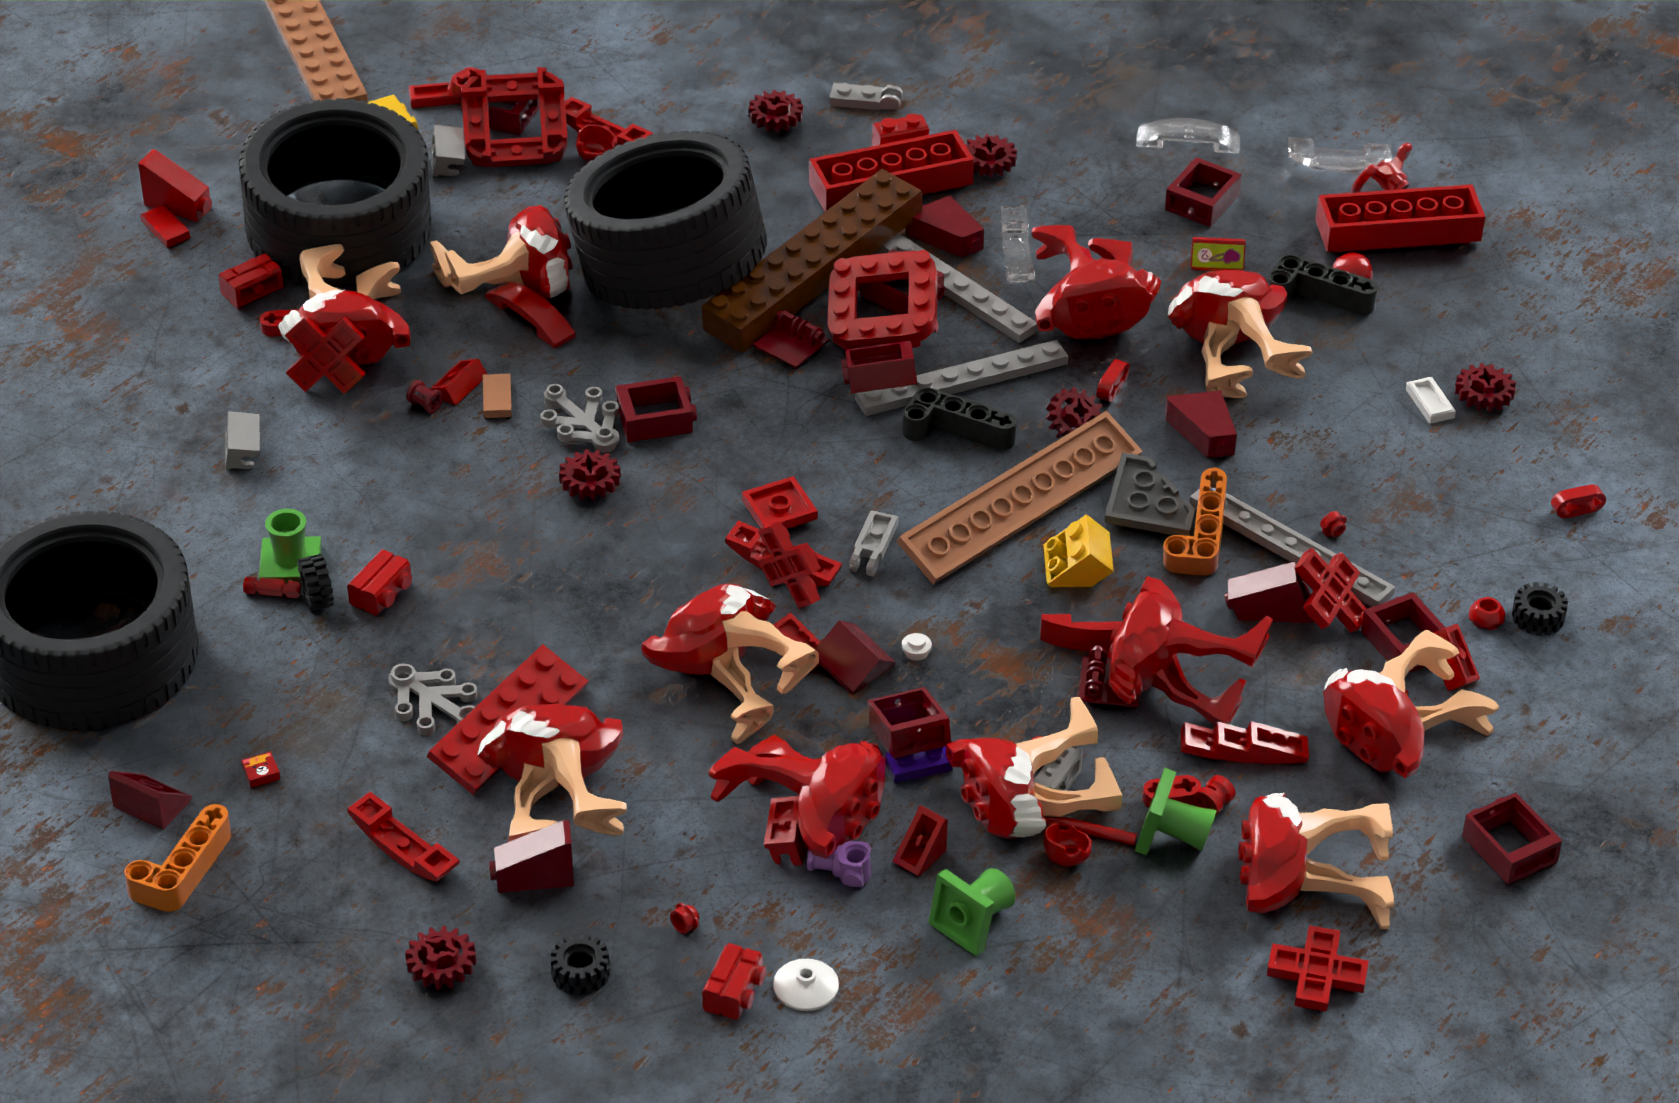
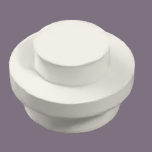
M909 634L902 640V650L911 660L926 658L932 648L930 638L924 634Z

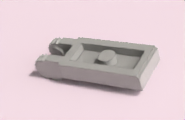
M833 83L830 105L871 110H896L900 107V98H902L903 92L896 85H887L883 88L872 85Z
M870 511L854 545L849 571L856 573L862 557L870 559L866 566V574L874 576L878 569L879 561H882L899 524V516Z

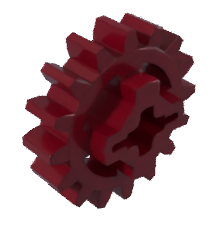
M773 90L772 94L764 91L763 96L755 95L754 100L749 101L748 118H750L751 124L757 123L758 129L766 127L767 132L770 130L779 132L783 128L789 131V126L797 127V122H802L803 104H801L800 98L795 99V94L786 95L784 90L782 92Z
M985 134L984 138L976 135L975 140L968 139L967 144H965L974 158V173L978 171L979 176L985 174L993 177L995 173L1002 176L1003 171L1011 172V167L1016 166L1017 149L1014 148V143H1008V138L1001 140L997 134L994 137Z
M1480 363L1479 368L1469 365L1468 370L1461 369L1460 375L1456 377L1455 394L1459 395V401H1467V407L1475 405L1477 411L1484 408L1491 412L1492 407L1500 411L1503 405L1510 406L1511 400H1514L1516 381L1512 380V374H1504V368L1494 369L1493 364L1487 367Z
M1072 387L1069 392L1066 388H1063L1059 394L1056 393L1051 398V402L1046 406V410L1049 413L1045 416V419L1052 421L1048 428L1049 430H1057L1055 436L1057 439L1061 436H1066L1102 414L1099 410L1103 405L1093 402L1096 398L1095 395L1089 398L1086 396L1087 392L1085 389L1078 393L1076 387ZM1066 403L1065 407L1062 409L1061 405Z
M586 449L582 455L574 452V458L565 457V463L560 464L559 484H562L563 491L569 490V496L571 497L579 494L580 500H583L586 496H589L591 500H595L597 495L605 498L606 491L614 493L615 486L620 485V466H618L617 459L610 460L609 453L602 456L600 455V450H596L593 454Z
M442 926L441 930L436 932L433 927H430L428 935H424L421 932L417 933L418 941L410 940L409 950H405L407 972L412 973L413 981L416 982L422 979L423 987L429 986L430 983H435L436 990H439L444 983L449 988H453V981L465 982L464 974L472 975L473 965L477 964L474 942H469V935L467 933L459 936L458 928L447 932L446 926Z

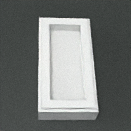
M1432 377L1406 383V391L1429 424L1455 418L1456 410Z

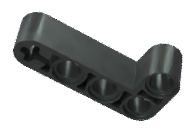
M1291 254L1282 256L1268 277L1269 286H1284L1287 292L1286 304L1296 293L1362 315L1370 314L1375 310L1378 285L1375 281Z
M928 387L919 389L904 408L903 436L910 441H921L935 428L996 449L1008 450L1015 446L1017 419L1008 412Z

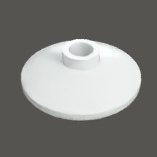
M814 959L791 961L781 967L774 978V992L779 1001L785 1006L798 1011H814L827 1006L835 999L839 989V981L835 971L827 964Z

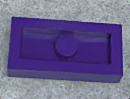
M946 746L893 759L889 752L885 753L886 765L894 783L953 770V767H951L946 758Z

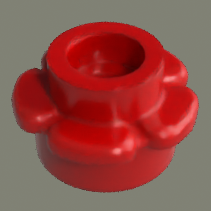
M1337 511L1328 513L1320 522L1322 533L1326 537L1330 535L1334 538L1339 537L1346 530L1345 523L1347 522V517L1345 515L1341 516Z
M679 903L676 905L675 910L670 913V920L679 933L685 934L689 931L693 932L698 928L699 913L692 905Z

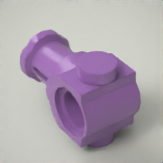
M850 840L843 845H839L827 859L815 856L809 850L807 869L809 871H814L815 869L833 871V876L840 877L844 885L863 888V885L871 878L872 873L871 847L869 843Z

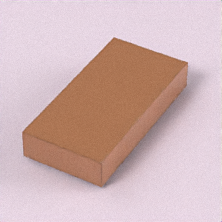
M511 374L483 375L484 418L512 417Z

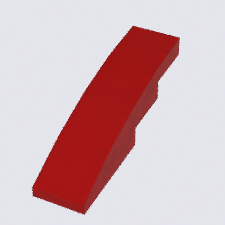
M1252 721L1247 729L1217 722L1214 729H1209L1185 722L1180 730L1181 752L1242 763L1284 764L1306 763L1309 760L1308 736Z

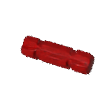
M247 576L243 582V592L245 594L256 595V592H259V595L283 597V595H286L287 598L297 599L301 593V583L299 581L288 580V583H285V580L261 578L257 580V577Z

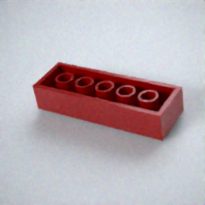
M951 130L809 159V185L824 212H826L881 169L922 190V194L936 193L942 190L973 184L974 158L957 130Z
M1473 184L1318 195L1315 220L1326 251L1342 252L1481 242L1486 216Z

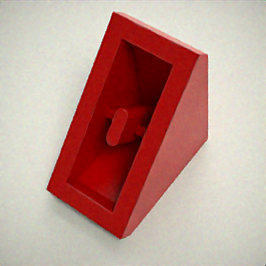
M920 805L893 862L915 875L921 876L947 850L948 819Z

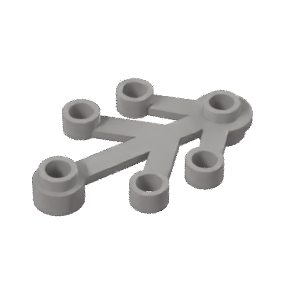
M549 385L544 391L545 405L551 409L562 408L571 417L557 416L556 411L547 409L540 414L542 426L546 428L557 426V438L561 442H592L595 449L600 450V452H610L616 448L619 442V433L613 427L615 418L619 416V404L617 402L606 401L603 403L602 415L604 420L601 427L595 422L598 405L602 402V390L599 387H589L585 391L587 405L584 413L566 397V391L561 385ZM574 428H585L588 431H574Z
M403 663L394 666L389 674V685L393 689L398 690V703L395 705V717L397 720L405 722L413 718V705L409 702L410 691L419 696V718L416 723L417 731L420 735L428 736L435 732L432 705L457 720V724L476 707L467 705L460 708L445 698L460 697L463 702L470 703L478 697L477 686L474 683L467 682L462 685H455L456 676L452 669L416 672L412 665ZM438 682L439 686L427 687L423 683Z

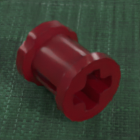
M416 380L408 388L406 399L411 404L417 403L425 407V411L433 414L442 405L443 392L438 389L432 390L426 387L423 381Z

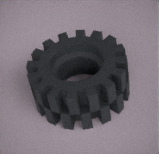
M318 554L298 559L299 578L309 610L333 606V588L331 587V579L329 578V571L323 555Z
M1533 582V587L1529 583L1525 584L1524 589L1520 587L1515 594L1512 608L1514 623H1518V627L1521 630L1526 627V632L1531 634L1532 630L1536 631V635L1541 636L1542 631L1546 635H1551L1552 630L1555 633L1558 632L1559 628H1562L1568 608L1567 597L1564 598L1565 593L1563 591L1557 593L1558 587L1553 586L1551 589L1548 588V583L1539 586V582ZM1533 607H1540L1546 610H1537Z
M574 934L573 940L566 936L563 938V944L558 941L555 944V949L552 948L550 957L552 980L556 982V986L559 989L564 987L565 993L570 994L573 989L575 990V995H581V990H586V994H591L592 987L598 991L602 988L601 983L606 984L608 981V976L610 975L609 951H607L605 943L600 944L599 938L595 937L591 941V935L585 934L584 939H580L579 934ZM581 960L592 963L585 968L569 966L572 962Z

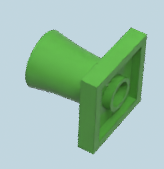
M280 509L271 513L265 521L269 538H262L259 580L261 578L285 580V583H288V580L300 582L297 565L298 559L321 554V536L305 537L306 517L304 514L295 509Z
M1164 768L1149 806L1135 852L1147 855L1156 830L1186 842L1202 852L1212 827L1216 810L1200 808L1168 798L1176 772Z
M994 868L985 870L971 885L945 869L937 875L928 923L973 955L978 956L985 951L992 915L1013 906L1015 902L1014 887L1010 879L1003 872Z

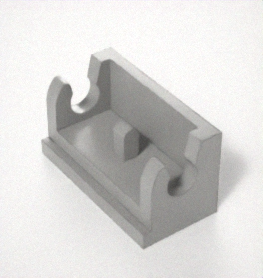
M434 125L431 142L433 177H438V175H459L458 169H450L448 166L450 164L464 165L463 128Z
M228 411L225 430V470H231V468H254L253 461H243L242 458L246 456L250 458L259 457V414Z
M1072 747L1066 749L1063 752L1065 757L1060 755L1055 761L1044 765L1034 778V782L1048 788L1067 791L1082 771L1083 750Z

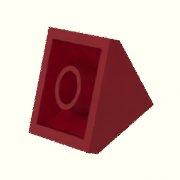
M838 621L815 648L819 654V664L851 695L861 690L895 665V661L855 623Z
M110 771L108 775L113 807L163 830L190 803L192 798L191 795L142 773Z

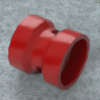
M1214 775L1206 783L1205 787H1201L1193 795V803L1196 807L1216 810V816L1223 810V806L1228 805L1235 798L1236 791L1233 784L1227 778L1221 775Z

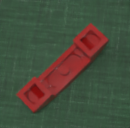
M572 96L565 101L566 121L571 128L579 132L581 128L587 125L603 126L614 134L615 147L624 145V143L629 141H635V139L641 137L646 138L649 135H653V132L633 123L628 128H623L592 114V105Z
M505 282L485 293V298L501 310L510 307L537 327V336L554 349L575 337L574 330L559 311L541 295L522 284Z
M738 520L726 536L725 543L742 558L762 569L758 560L770 554L757 531L759 529ZM816 553L821 569L810 574L809 577L815 582L816 586H829L842 568V563Z
M1041 614L1040 640L1074 650L1090 651L1094 646L1100 645L1104 647L1105 651H1109L1112 644L1110 642L1112 631L1116 625L1121 626L1123 621L1072 622L1071 614Z
M371 791L347 808V812L354 822L383 852L409 871L423 878L437 882L460 864V860L440 844L429 845L392 816V807Z

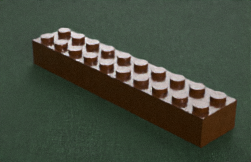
M881 169L762 259L746 277L740 279L735 285H730V288L721 290L720 293L701 306L703 330L739 352H746L756 341L778 325V321L775 320L778 311L787 310L793 315L829 287L830 274L834 269V263L838 259L871 255L913 222V217L922 211V190Z

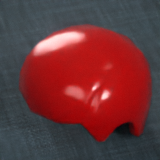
M587 125L578 132L576 149L579 156L587 162L593 161L598 155H603L604 152L615 147L614 134L603 126Z
M1347 253L1340 256L1332 266L1333 268L1373 280L1371 263L1362 254Z
M1053 823L1045 828L1044 851L1052 863L1066 867L1076 866L1084 863L1091 856L1092 840L1086 833L1076 830L1075 826L1071 825L1067 830H1060L1059 825Z

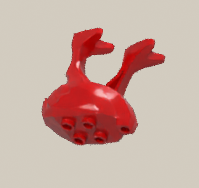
M1048 225L1032 228V238L1044 244L1036 250L1037 260L1065 253L1071 263V272L1066 274L1046 294L1035 311V321L1039 332L1052 331L1054 327H1057L1075 340L1099 339L1127 332L1145 318L1151 303L1159 292L1161 280L1158 277L1156 278L1151 272H1147L1144 269L1136 271L1131 267L1133 259L1132 242L1094 238L1088 241L1089 249L1077 243L1076 231L1071 225ZM1090 250L1099 254L1101 258L1093 259Z
M1147 576L1134 602L1127 603L1122 614V619H1124L1122 625H1116L1110 637L1112 644L1107 654V657L1111 659L1108 686L1112 688L1119 699L1128 705L1134 702L1136 698H1139L1142 691L1148 690L1153 686L1163 691L1172 702L1194 709L1212 725L1216 726L1217 722L1230 725L1242 703L1243 697L1241 695L1247 681L1239 678L1223 694L1218 697L1209 698L1197 691L1188 682L1176 653H1187L1198 657L1213 654L1229 655L1253 667L1269 640L1270 635H1268L1273 619L1266 616L1249 632L1235 639L1209 633L1183 622L1181 606L1173 592L1160 579Z
M772 735L753 746L748 752L736 747L732 748L709 769V776L717 780L711 793V799L716 802L721 801L746 780L756 786L765 779L780 783L799 795L797 822L805 846L813 855L827 859L839 845L858 839L866 825L878 816L885 783L886 759H884L877 748L867 741H861L860 744L840 745L825 753L822 758L811 759L793 750L783 739Z

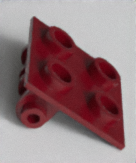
M784 310L778 311L775 316L778 325L756 341L753 347L797 368L828 343L830 339L825 337L820 327H816L800 317L795 318L789 311Z
M1100 645L1094 646L1089 652V657L1083 656L1078 697L1083 702L1138 708L1139 698H1136L1134 702L1128 705L1119 699L1112 688L1108 686L1111 659H1107V652L1104 647Z

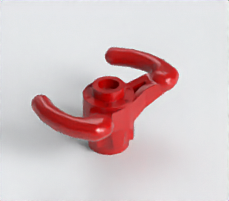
M1409 142L1402 144L1393 160L1388 162L1383 160L1378 165L1372 164L1365 168L1353 183L1351 192H1361L1363 185L1370 178L1374 179L1384 190L1407 189L1410 183L1402 168L1404 161L1412 151V144Z

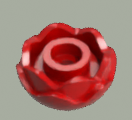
M1483 597L1477 599L1469 608V619L1473 621L1477 628L1494 630L1504 623L1506 612L1503 605L1494 598Z

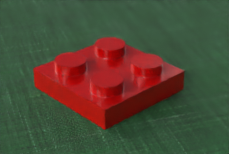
M794 476L742 492V501L760 528L780 521L782 526L788 529L818 519V510Z

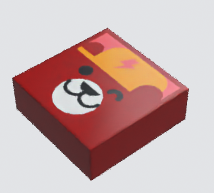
M271 751L241 760L243 771L251 788L281 779L280 771Z

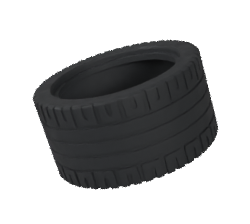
M330 98L322 101L320 99L313 100L310 103L307 101L301 103V105L290 106L289 109L285 108L279 111L278 114L271 115L269 119L267 118L261 125L259 124L245 140L239 156V171L247 241L256 257L266 253L272 259V262L274 261L280 266L283 278L287 280L292 279L296 283H304L309 286L300 265L301 252L316 247L340 244L343 246L344 251L333 263L344 267L345 275L341 278L322 277L326 284L335 288L356 287L357 275L388 262H398L400 270H402L403 266L409 265L411 260H414L426 245L431 230L427 148L417 128L411 122L406 121V118L402 115H398L397 112L389 110L384 106L380 107L372 102L367 103V101H356L355 99L344 100V98H336V100H332ZM335 180L359 181L385 189L371 198L344 205H316L287 197L303 187Z
M674 131L667 134L659 133L655 136L649 135L646 138L641 137L635 139V141L626 142L624 145H618L612 150H607L603 155H598L593 161H589L585 167H582L579 173L573 176L564 194V206L585 282L595 296L618 307L621 306L628 309L631 307L638 310L640 308L643 310H650L651 308L662 309L663 307L673 308L676 305L683 306L689 302L691 304L698 302L700 299L709 298L710 295L714 296L720 293L721 290L730 288V285H735L740 279L746 277L755 268L754 266L758 265L766 250L767 234L748 156L736 142L718 134L700 133L699 131Z
M79 511L71 512L69 515H66V513L60 514L55 518L53 516L45 518V521L42 522L40 520L34 522L32 526L20 529V532L11 534L9 539H4L0 543V701L5 706H8L11 711L17 712V715L24 719L28 718L31 722H39L40 725L46 727L50 725L56 729H102L105 726L113 727L118 723H127L131 719H138L143 714L154 711L155 707L159 708L162 706L165 700L171 699L175 695L174 692H178L183 684L186 683L194 669L198 655V636L184 555L176 542L172 541V538L165 534L163 530L158 527L155 528V525L149 522L145 523L140 518L136 517L134 519L133 516L126 514L107 513V511H98V513L85 511V513H80ZM86 601H121L135 604L146 610L130 624L113 632L91 638L74 640L52 639L27 631L45 615L60 608Z

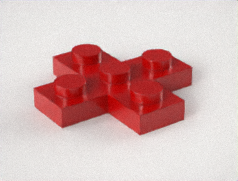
M304 315L286 332L285 337L304 354L287 369L286 374L304 392L309 390L325 375L345 394L365 375V372L346 355L363 340L364 335L345 316L326 334L307 315Z
M780 521L757 530L770 554L758 560L770 586L785 582L798 608L811 605L820 600L817 586L809 575L820 570L821 567L818 563L817 554L809 546L808 542L793 547L790 541V534Z
M1313 548L1305 551L1294 568L1301 579L1313 590L1303 609L1321 629L1329 626L1336 616L1350 633L1358 630L1362 625L1363 612L1367 609L1351 591L1360 574L1358 569L1342 552L1334 555L1330 563L1327 564Z
M1309 925L1305 949L1272 943L1266 976L1298 981L1294 1006L1327 1012L1331 987L1364 993L1369 960L1337 955L1341 931Z

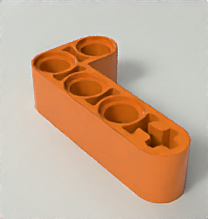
M1209 468L1202 473L1194 536L1172 535L1164 541L1163 565L1168 571L1205 576L1211 575L1217 570L1227 491V475L1223 470Z
M212 804L201 810L162 866L145 860H136L129 863L124 872L130 899L166 912L180 909L231 838L229 815L226 807Z

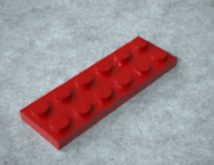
M542 644L429 750L427 758L474 796L502 769L501 767L492 768L489 764L486 765L477 756L481 741L494 728L496 722L525 705H568L586 688L589 681Z

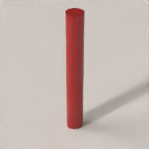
M1045 816L1046 825L1048 826L1057 823L1059 828L1067 830L1073 825L1076 830L1087 835L1133 846L1136 845L1137 833L1064 816Z

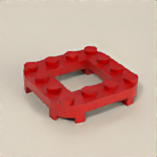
M537 67V73L486 75V70L476 71V76L470 78L462 85L465 151L473 165L484 167L538 165L559 162L563 159L568 146L564 83L562 79L547 72V68ZM539 100L542 137L490 140L488 102Z
M926 250L903 251L838 259L834 263V269L829 278L827 323L833 343L848 350L861 346L911 341L912 348L922 346L921 341L929 337L933 332L937 333L939 327L937 320V286L940 281L935 262L930 257L929 252ZM909 279L908 314L857 319V294L860 291V284Z

